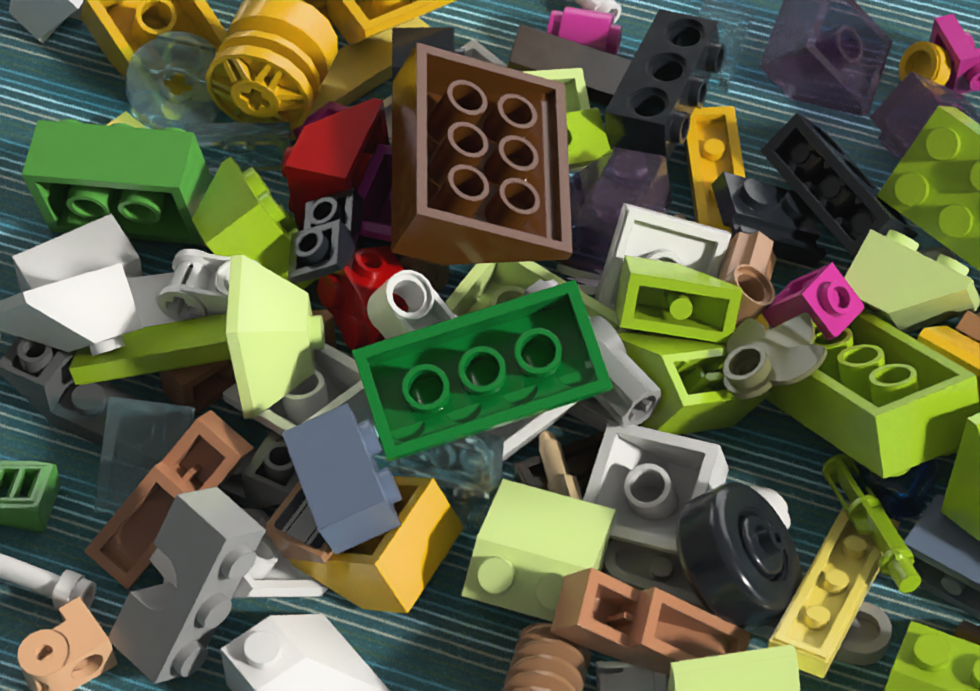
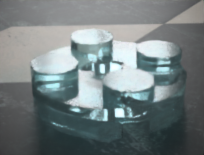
M182 31L160 34L157 36V39L149 41L146 45L138 48L129 62L125 77V92L130 103L132 116L151 129L162 130L166 127H176L186 132H194V134L204 133L223 112L216 106L206 86L205 75L216 55L214 52L215 48L204 38ZM174 73L184 74V83L192 85V90L183 91L181 95H174L171 93L170 88L164 85L163 79L172 80Z

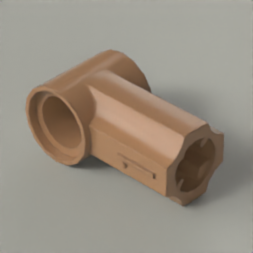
M759 231L755 233L738 232L729 241L718 279L741 287L743 290L735 330L745 319H756L775 299V290L770 281L777 258L772 248L774 241Z

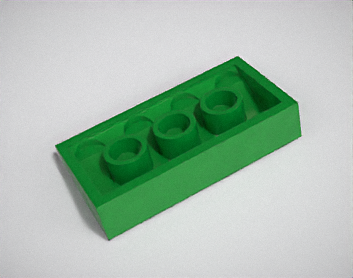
M576 279L352 350L387 462L613 390Z

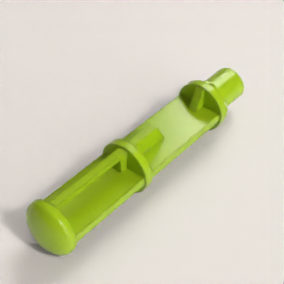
M847 454L832 456L825 462L822 468V475L829 483L845 509L849 520L854 524L859 534H870L883 555L878 564L880 571L883 575L892 577L902 593L916 590L921 584V578L913 567L914 556L885 513L879 499L874 495L860 473L854 459ZM853 472H855L869 495L862 493L851 475ZM839 482L851 502L849 507L834 483Z

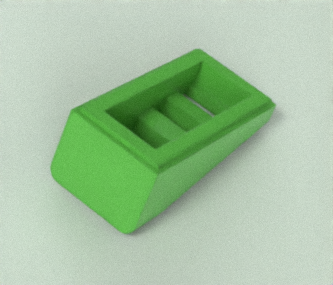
M0 460V490L2 486L9 487L6 497H0V525L44 533L61 488L56 464L40 461ZM21 490L29 491L27 498H19Z

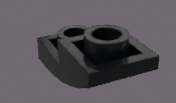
M354 188L306 202L304 230L291 234L288 279L293 284L341 271L349 262L358 241L364 199Z

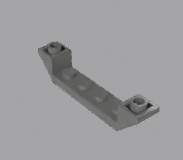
M18 336L0 360V374L46 419L58 428L152 469L166 457L194 423L193 420L103 381L75 385L69 367L76 350L66 352ZM271 430L258 449L254 447L253 451L220 488L239 507L261 509L281 505L298 483L299 478L283 436Z

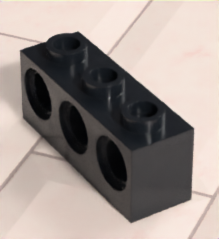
M659 9L605 110L606 135L611 151L667 163L676 144H683L689 132L690 117L695 108H702L707 95L708 81L712 73L718 74L724 62L725 45L719 43L718 21Z
M796 113L760 150L853 258L856 257L870 229L884 236L887 235L889 230H894L912 240L918 235L897 210L877 197L879 193L878 188L824 129L799 113Z

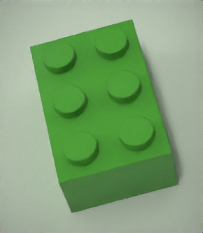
M73 119L37 121L22 171V177L51 232L67 233L112 213L129 239L203 245L204 241L193 223L192 217L210 186L212 177L194 132H186L176 127H166L162 130L134 128L124 123H114L110 126L84 124Z

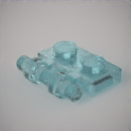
M481 432L391 461L390 471L408 477L434 478L437 485L453 489V496L446 494L444 496L464 527L463 530L474 532L478 528L481 529L490 507L485 506L484 501L480 497L492 498L496 495L501 484L504 437Z

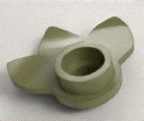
M804 312L767 331L761 323L752 318L745 319L736 328L727 342L726 351L728 356L723 364V382L732 396L739 399H751L761 396L772 386L790 385L805 379L822 365L827 356V351L824 347L813 344L815 329L809 313Z

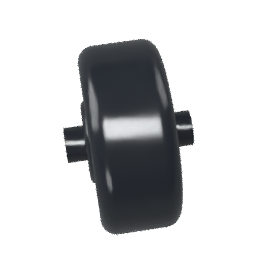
M727 482L688 501L679 512L675 531L679 560L692 590L708 612L746 631L755 630L781 618L802 582V572L793 540L782 519L771 504L749 486L737 482Z

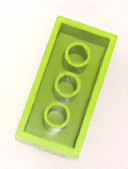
M938 106L883 185L877 197L980 271V124L956 107Z
M864 309L839 336L830 340L824 337L813 322L815 329L813 344L820 345L826 349L827 356L824 362L815 372L799 382L790 385L772 386L769 389L770 395L765 398L883 479L906 474L910 471L911 467L938 456H946L957 452L967 418L980 413L976 374Z

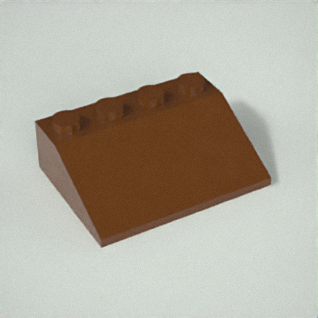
M417 42L392 82L391 252L441 265L568 260L572 255L565 84Z

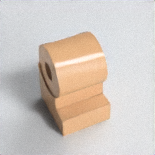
M80 597L59 608L63 623L52 630H39L31 633L19 646L17 659L31 691H73L118 665L110 639Z

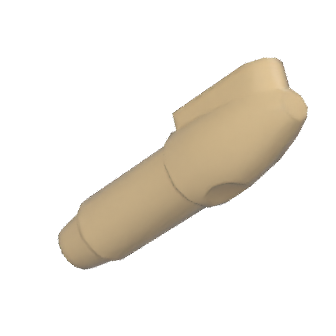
M544 430L539 434L538 440L539 453L548 481V491L583 500L577 477L569 473L561 443L557 440L554 433Z

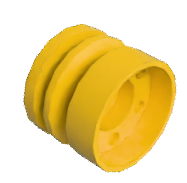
M244 0L205 75L207 91L216 106L231 119L251 129L268 133L290 132L303 125L320 91V86L327 76L338 52L337 35L329 20L314 6L302 0Z

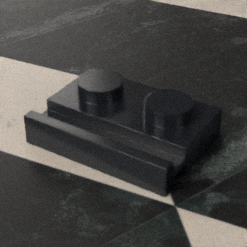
M724 171L711 184L723 225L731 228L732 235L730 240L738 232L755 233L759 231L774 241L772 248L777 258L810 267H815L827 255L825 248L817 246L816 240L820 237V233L812 210L794 190L790 191Z

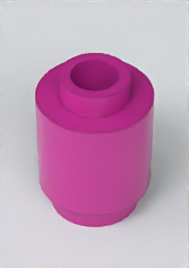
M565 7L564 11L552 10L547 33L617 56L621 44L622 26L614 25V14Z

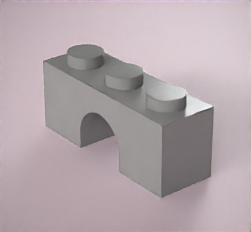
M218 487L177 494L153 543L173 564L177 577V588L168 582L131 591L108 636L110 642L154 684L181 676L187 677L196 672L207 658V646L217 626L224 621L232 608L230 600L241 578L249 572L255 563V551L266 530Z

